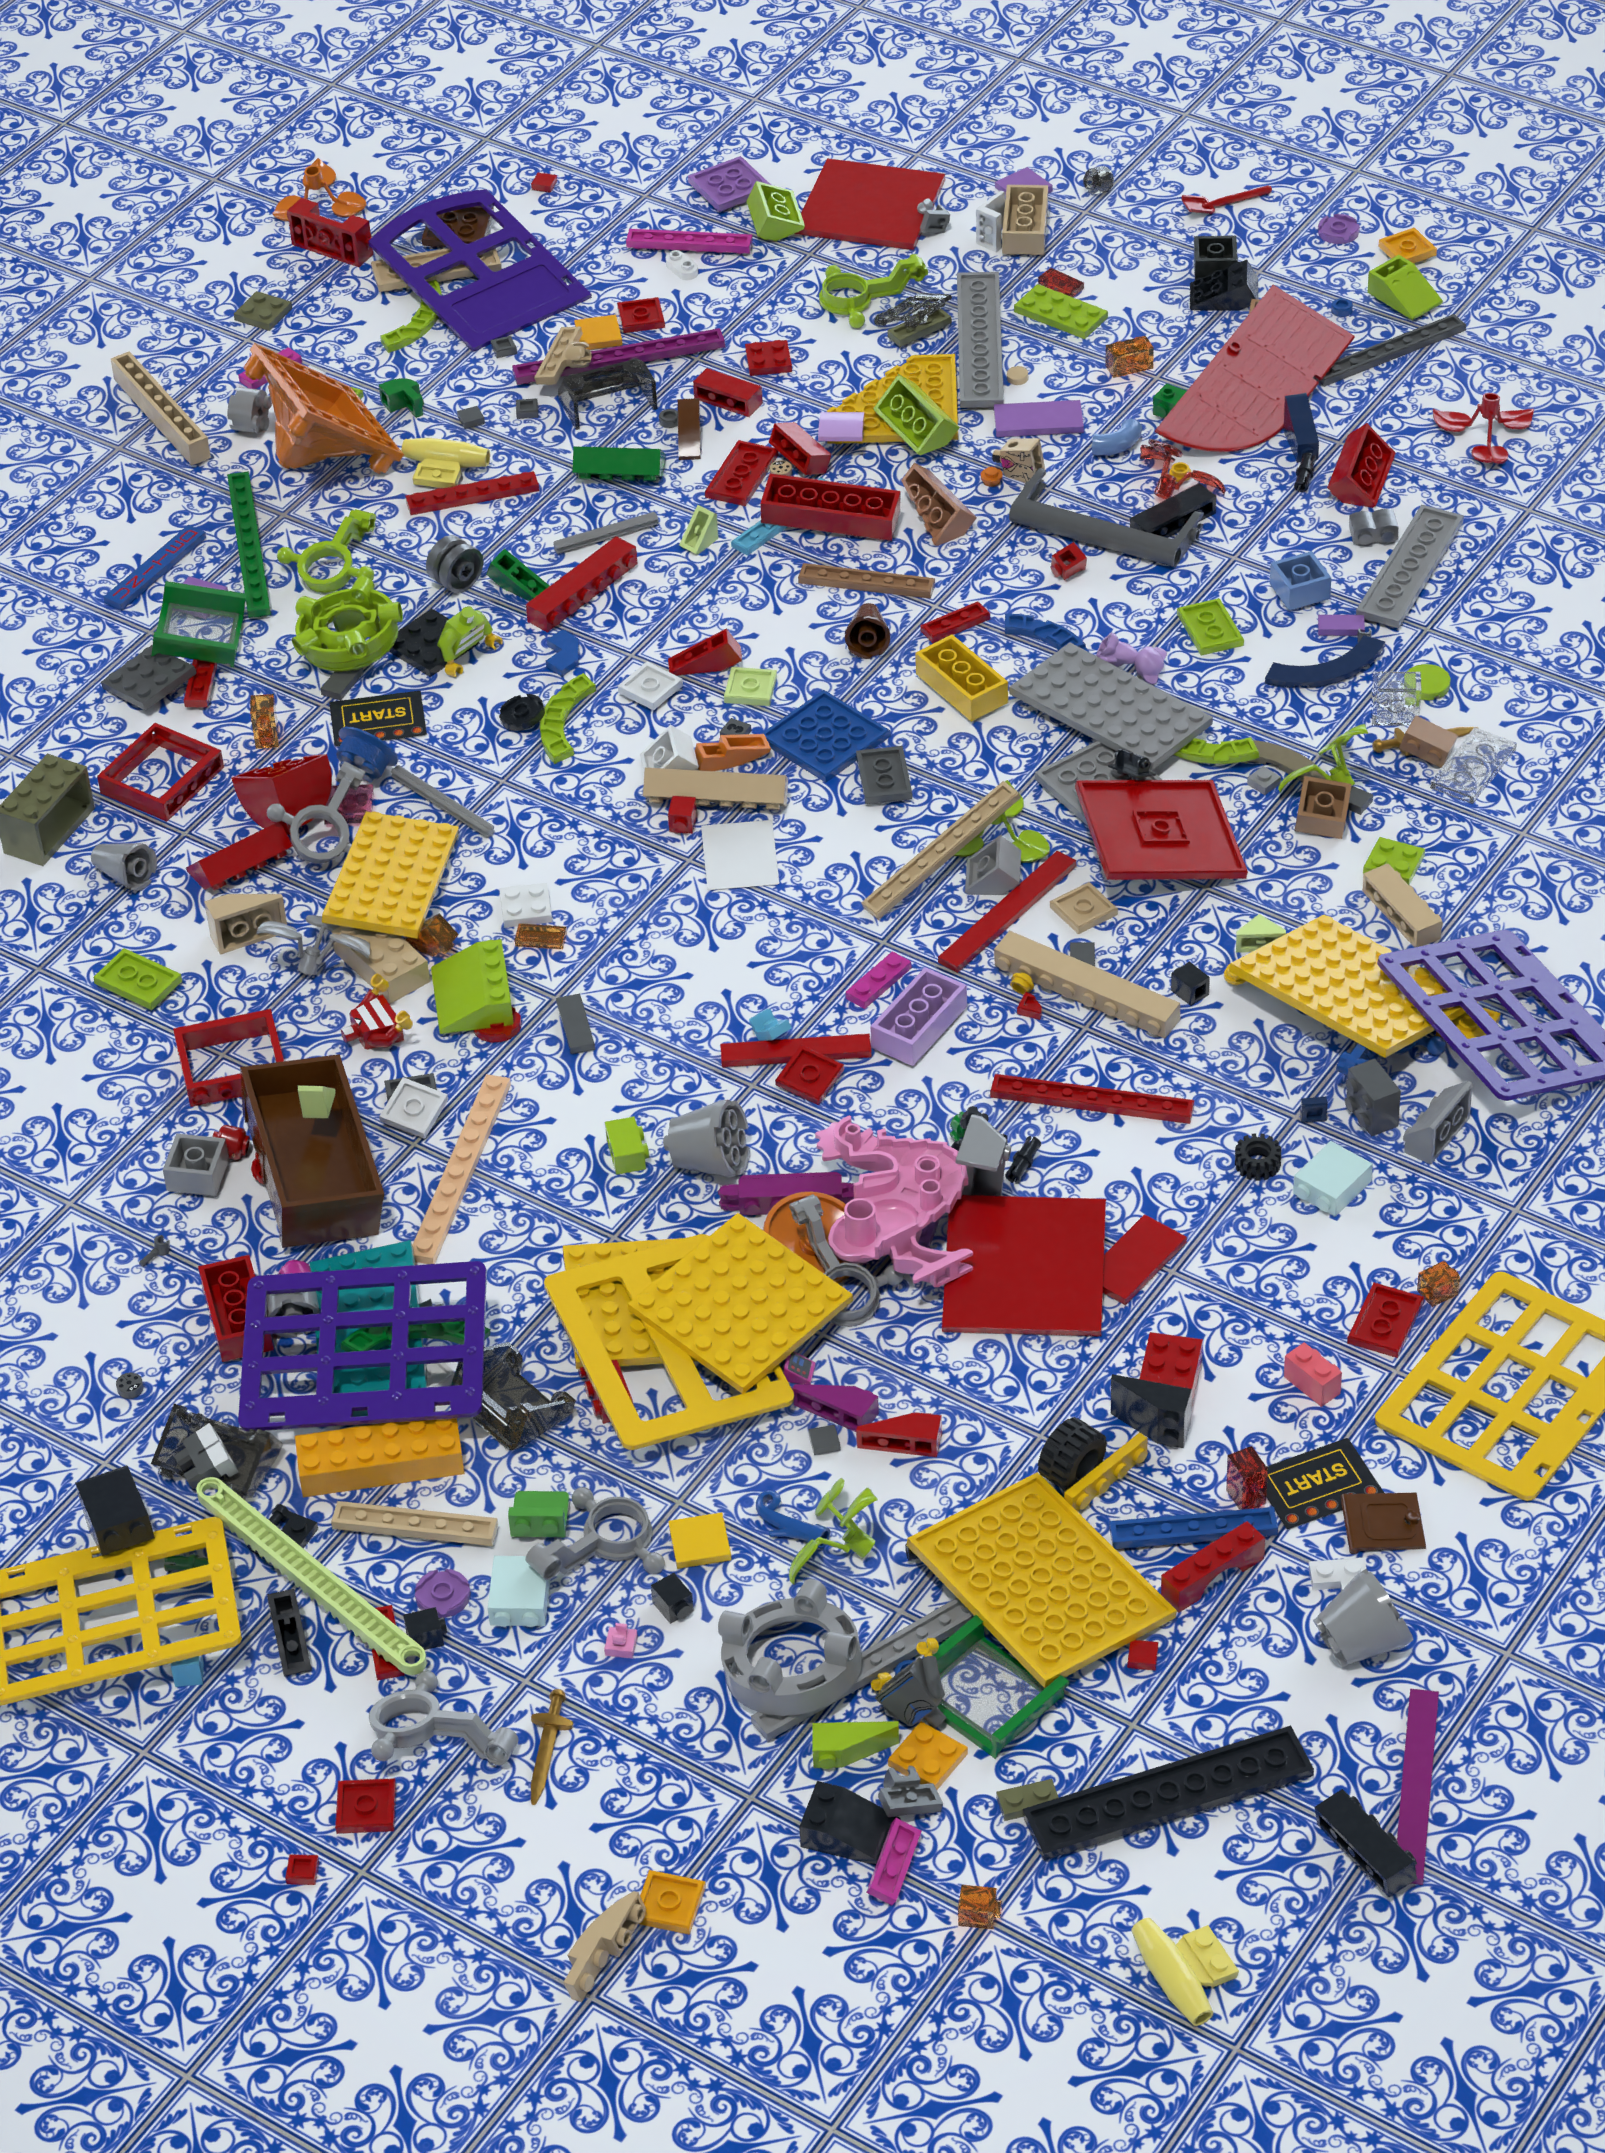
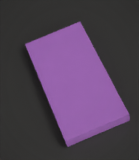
M1080 400L994 404L996 437L1084 433Z

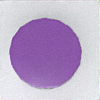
M1334 214V217L1330 218L1325 216L1318 224L1319 237L1333 244L1352 242L1358 237L1360 232L1357 220L1346 214Z
M445 1569V1571L440 1572L438 1570L430 1571L421 1577L415 1588V1599L418 1608L425 1610L436 1607L439 1618L454 1616L461 1612L469 1603L471 1595L468 1580L460 1572L452 1569Z

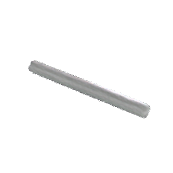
M400 765L392 768L391 776L483 836L490 837L494 834V825Z

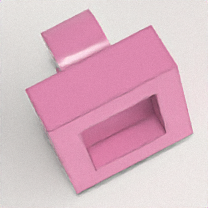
M616 1623L615 1627H609L604 1648L605 1656L633 1659L638 1637L637 1630L628 1629L627 1624Z

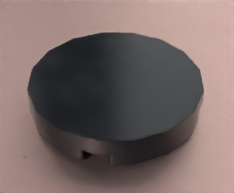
M526 694L527 697L518 695L507 700L500 709L499 718L501 724L506 729L512 731H521L536 725L545 714V706L539 696Z

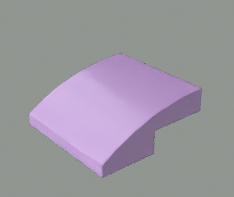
M821 412L818 441H862L864 412Z

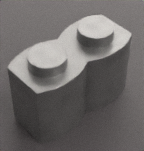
M1379 509L1372 513L1359 511L1349 515V529L1354 545H1370L1375 542L1390 543L1398 540L1399 527L1394 510Z

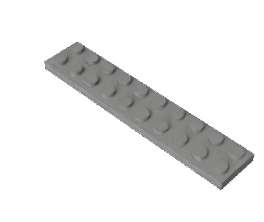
M999 272L957 273L960 408H994V404H1003Z

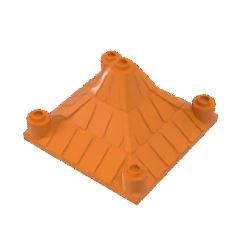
M256 343L250 348L252 355L243 368L245 375L254 381L256 379L261 380L265 376L269 383L268 389L276 416V455L280 465L287 469L290 467L295 469L322 461L326 457L359 456L363 453L371 455L368 459L369 467L374 472L380 474L381 472L386 473L394 461L402 459L404 456L403 452L350 386Z

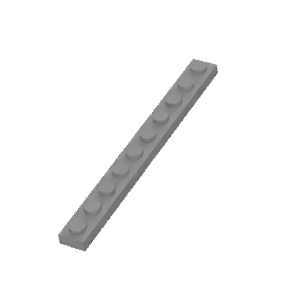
M955 1598L861 1652L862 1666L857 1680L836 1701L878 1678V1673L888 1672L894 1669L900 1662L918 1655L916 1646L919 1642H926L927 1638H935L939 1643L954 1634L972 1619L974 1615L958 1598ZM823 1680V1681H821V1682H819V1683H817V1684H815V1685H812V1686L807 1687V1688L799 1689V1690H800V1691L807 1690V1689L813 1688V1687H815V1686H818V1685H820V1684H822V1683H824V1682H826V1681ZM828 1706L809 1713L790 1716L769 1715L757 1712L751 1715V1723L769 1741Z

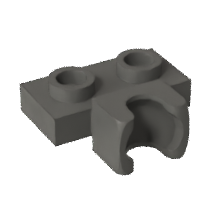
M908 1767V1776H900L894 1768L887 1770L884 1777V1788H880L878 1794L887 1817L941 1812L943 1802L934 1784H920L921 1779L915 1767Z

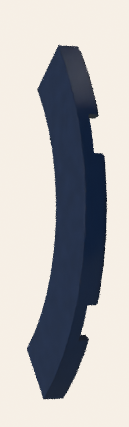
M1363 635L1361 640L1349 652L1334 660L1316 665L1294 666L1273 662L1265 676V683L1287 688L1308 685L1309 688L1341 682L1357 675L1359 670L1365 666L1371 665L1385 648V641Z

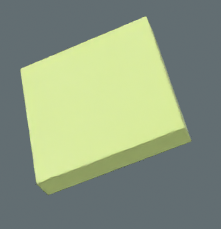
M731 667L724 694V703L770 706L777 679V670Z

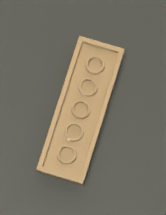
M445 248L402 257L412 267H418L451 251ZM496 249L478 256L493 272L502 269ZM384 260L371 262V269L379 292L410 288ZM460 264L426 279V281H450L456 278L472 277L474 274L465 265Z

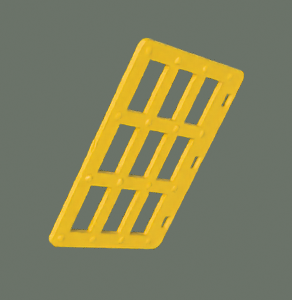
M1496 1272L1486 1281L1438 1340H1435L1430 1345L1428 1352L1376 1412L1375 1424L1379 1428L1522 1500H1533L1605 1412V1356L1587 1378L1561 1365L1587 1333L1605 1341V1320L1508 1273ZM1505 1293L1529 1306L1502 1337L1477 1324L1501 1295ZM1547 1313L1571 1326L1548 1354L1543 1357L1519 1344L1540 1318ZM1465 1338H1468L1491 1349V1351L1470 1377L1463 1382L1439 1369ZM1507 1358L1534 1371L1512 1398L1505 1403L1481 1390ZM1552 1379L1576 1392L1552 1422L1548 1424L1523 1411L1548 1380ZM1429 1383L1453 1395V1397L1425 1429L1401 1417V1415ZM1469 1404L1495 1416V1418L1471 1448L1467 1450L1443 1438V1436ZM1583 1414L1591 1416L1585 1424L1579 1421ZM1513 1425L1538 1437V1439L1514 1469L1509 1471L1485 1458ZM1540 1467L1548 1469L1543 1477L1536 1474Z
M210 1517L154 1531V1539L104 1556L93 1558L92 1555L100 1554L98 1547L93 1546L1 1569L0 1599L57 1585L59 1602L2 1616L0 1603V1706L237 1646L242 1640L222 1520L218 1517ZM192 1531L190 1534L176 1537V1534ZM206 1548L208 1565L151 1579L150 1561ZM132 1566L134 1583L80 1597L76 1596L75 1580ZM25 1572V1575L9 1578V1576ZM212 1581L214 1598L156 1612L155 1594ZM137 1600L138 1617L81 1631L79 1613ZM217 1614L218 1632L161 1646L158 1628ZM59 1618L62 1619V1636L5 1650L4 1632ZM141 1633L142 1651L85 1665L83 1647ZM62 1652L66 1653L67 1670L9 1684L7 1666Z

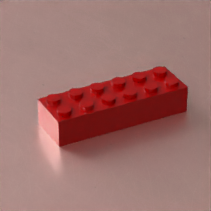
M770 473L760 503L761 523L892 541L900 514L901 491Z

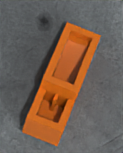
M764 734L720 735L718 743H696L695 754L699 766L698 770L718 771L736 767L769 753L771 747Z

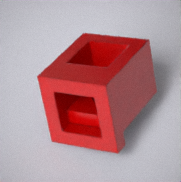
M1072 542L1052 555L1051 571L1056 577L1061 576L1066 580L1080 570L1086 569L1087 557Z

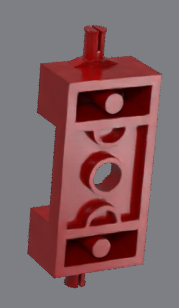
M300 198L287 210L292 245L356 267L362 266L373 256V249L369 246V240L372 238L369 220L351 215L346 221L341 223L320 216L318 203L304 198Z

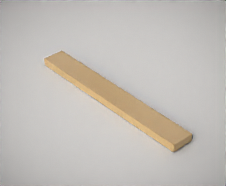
M1002 781L861 902L863 908L879 920L1021 798L1019 793Z

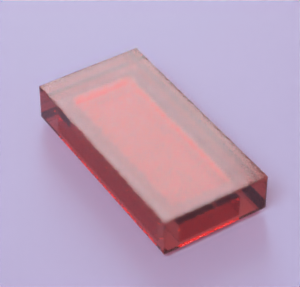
M1053 268L1048 269L1038 277V284L1070 297H1074L1084 289V282Z

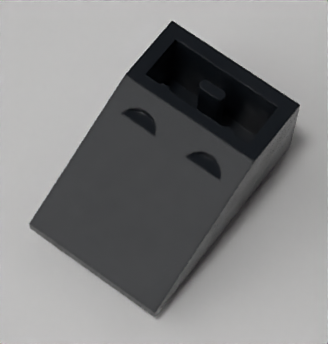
M1247 259L1236 262L1225 269L1216 270L1212 274L1203 278H1197L1190 283L1191 310L1240 311L1249 307L1252 299H1258V276Z

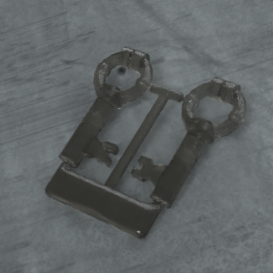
M920 292L914 297H908L894 308L890 307L886 312L877 314L874 323L875 325L885 326L887 323L898 320L905 321L906 328H916L919 325L925 324L929 316L944 307L945 303L951 300L952 296L950 294ZM923 307L924 310H920L917 312V314H913L914 312ZM907 308H913L903 316L898 317V314H900Z

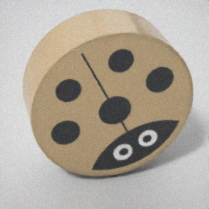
M783 460L775 461L770 465V473L791 476L792 465Z

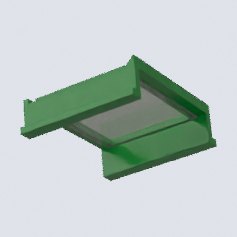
M165 581L163 603L157 630L153 635L151 657L161 653L169 656L230 664V667L234 668L247 594Z
M977 1615L939 1646L938 1651L932 1654L936 1657L943 1690L945 1691V1696L937 1706L946 1716L944 1722L994 1759L998 1757L1000 1751L1038 1717L1059 1699L1062 1700L1064 1698V1690L1069 1685V1680L1060 1675L1044 1688L1020 1662L984 1637L983 1621Z

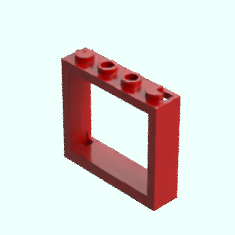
M154 723L97 776L100 794L167 822L224 768L222 751ZM159 746L197 762L160 798L121 782Z
M271 1009L173 1028L190 1107L242 1097L241 1075L239 1073L193 1083L186 1051L269 1034L275 1061H284Z

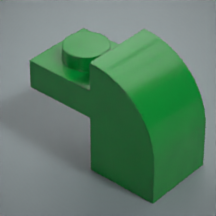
M398 378L379 384L381 403L390 413L406 407L415 418L423 416L422 406H424V400L420 394L419 384L416 381Z

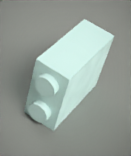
M1330 1141L1294 1175L1293 1194L1335 1217L1372 1181L1373 1163Z
M494 1556L488 1600L490 1625L501 1627L546 1625L551 1579L545 1580L526 1562V1556Z

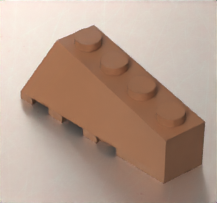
M913 463L901 481L908 495L915 502L916 510L925 522L926 530L933 537L934 545L939 546L965 535L977 517L930 470Z

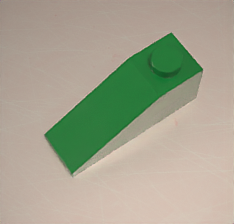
M505 548L490 563L486 573L501 588L527 601H531L550 586Z

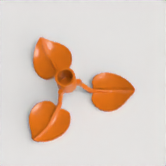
M319 158L305 169L302 180L305 187L304 199L308 200L309 189L318 190L324 187L332 201L335 202L332 205V211L339 217H350L359 213L367 206L366 200L355 192H342L338 198L334 197L328 186L335 181L336 173ZM290 195L283 198L277 204L275 211L272 213L273 216L277 219L288 221L287 210L301 197Z

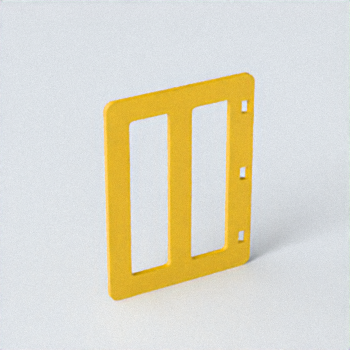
M698 1234L548 1275L544 1280V1288L622 1446L628 1450H637L785 1408L794 1402V1392L779 1365L768 1373L774 1372L778 1380L771 1382L766 1375L754 1385L756 1387L754 1391L718 1401L713 1400L690 1355L641 1320L686 1409L648 1421L640 1419L577 1292L606 1283L620 1281L630 1300H632L652 1284L648 1272L675 1265L709 1236L706 1234Z

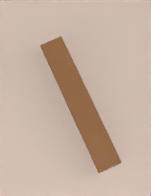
M803 563L798 576V583L931 599L935 587V578Z

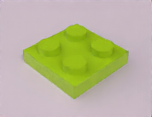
M1379 837L1363 867V873L1389 864L1410 885L1425 857V849Z

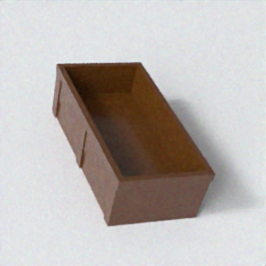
M340 1054L240 1067L243 1117L245 1123L248 1124L261 1168V1178L263 1185L265 1184L278 1225L282 1248L379 1235L384 1191ZM298 1086H324L335 1089V1097L328 1118H303Z

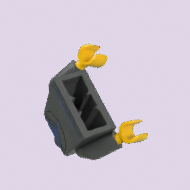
M927 1638L926 1642H919L917 1644L916 1650L919 1654L924 1655L923 1659L917 1658L894 1677H891L887 1672L878 1673L877 1677L879 1679H874L871 1682V1688L879 1691L875 1699L882 1704L886 1715L903 1721L908 1726H913L924 1718L935 1729L946 1719V1716L937 1708L945 1696V1691L943 1690L936 1657L932 1655L939 1648L938 1641L935 1638Z

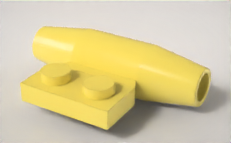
M438 438L404 439L402 443L403 457L421 462L418 463L413 476V484L439 488L457 486L461 477V468L487 467L490 462L489 449L467 442Z
M1144 1918L1138 1921L1132 1927L1131 1932L1145 1964L1168 1999L1194 2026L1206 2023L1213 2016V2010L1202 1986H1211L1213 1988L1237 1978L1239 1970L1209 1925L1184 1934L1179 1942L1175 1944L1151 1918Z

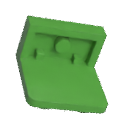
M565 1491L516 1492L514 1505L509 1507L508 1511L511 1537H565L569 1494Z

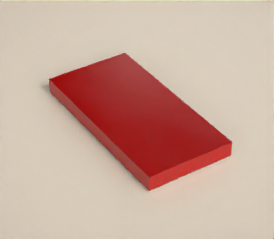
M738 440L705 490V498L746 506L768 473L770 465L775 462L779 451L773 447Z
M1144 1214L1104 1254L1103 1293L1126 1305L1187 1243V1237Z

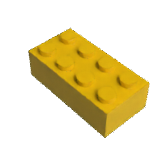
M953 634L915 653L916 675L971 722L1008 703V681Z

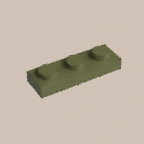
M937 307L887 330L888 338L899 347H902L951 324L952 319L948 313Z

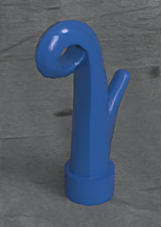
M764 1491L758 1496L756 1500L758 1514L765 1521L779 1528V1530H771L769 1532L770 1537H790L807 1542L818 1537L829 1540V1528L819 1524L813 1525L775 1512L774 1510L781 1502V1497L776 1491ZM768 1500H773L770 1504L765 1505ZM820 1544L817 1548L823 1549L826 1544Z

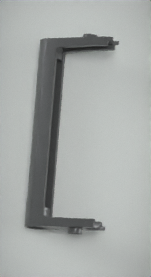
M1039 468L1032 478L1025 483L1023 490L1013 502L1009 512L1010 522L1171 567H1176L1192 543L1198 540L1204 525L1198 524L1204 512L1195 511L1174 539L1036 502L1046 487V483H1043L1044 480H1042L1046 474L1044 468Z

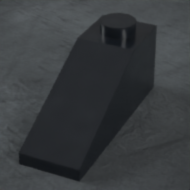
M295 1589L267 1594L284 1677L312 1671Z

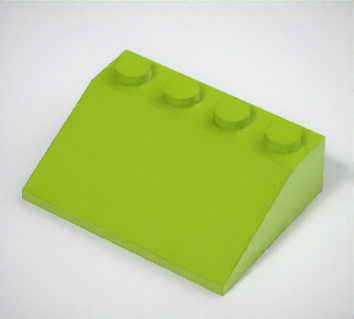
M502 939L476 942L431 967L440 1034L490 1028V1024L503 1022L504 1026L513 1025Z

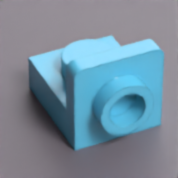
M769 1008L749 1019L759 1041L773 1040L792 1028L788 1019L777 1020Z

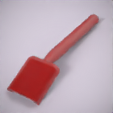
M1267 185L1217 198L1210 202L1206 197L1182 195L1181 200L1189 212L1213 214L1215 212L1214 207L1269 194L1272 192V187Z

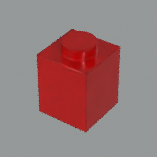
M672 795L668 812L669 832L693 834L697 817L696 797Z

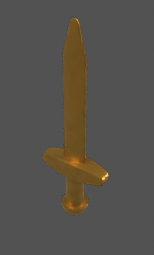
M1456 727L1446 730L1457 734L1459 737L1475 732L1479 728ZM1400 728L1394 729L1393 739L1382 741L1376 739L1372 743L1373 750L1377 753H1381L1385 749L1398 747L1405 756L1410 755V753L1400 749L1405 735Z
M561 1689L551 1691L549 1695L551 1703L548 1713H535L531 1716L532 1723L543 1727L531 1780L532 1805L537 1804L545 1788L557 1730H571L573 1728V1721L559 1715L561 1705L566 1700L565 1692Z

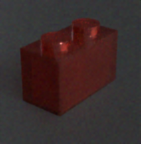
M1252 1446L1227 1456L1226 1491L1239 1510L1259 1508L1266 1504L1268 1468Z

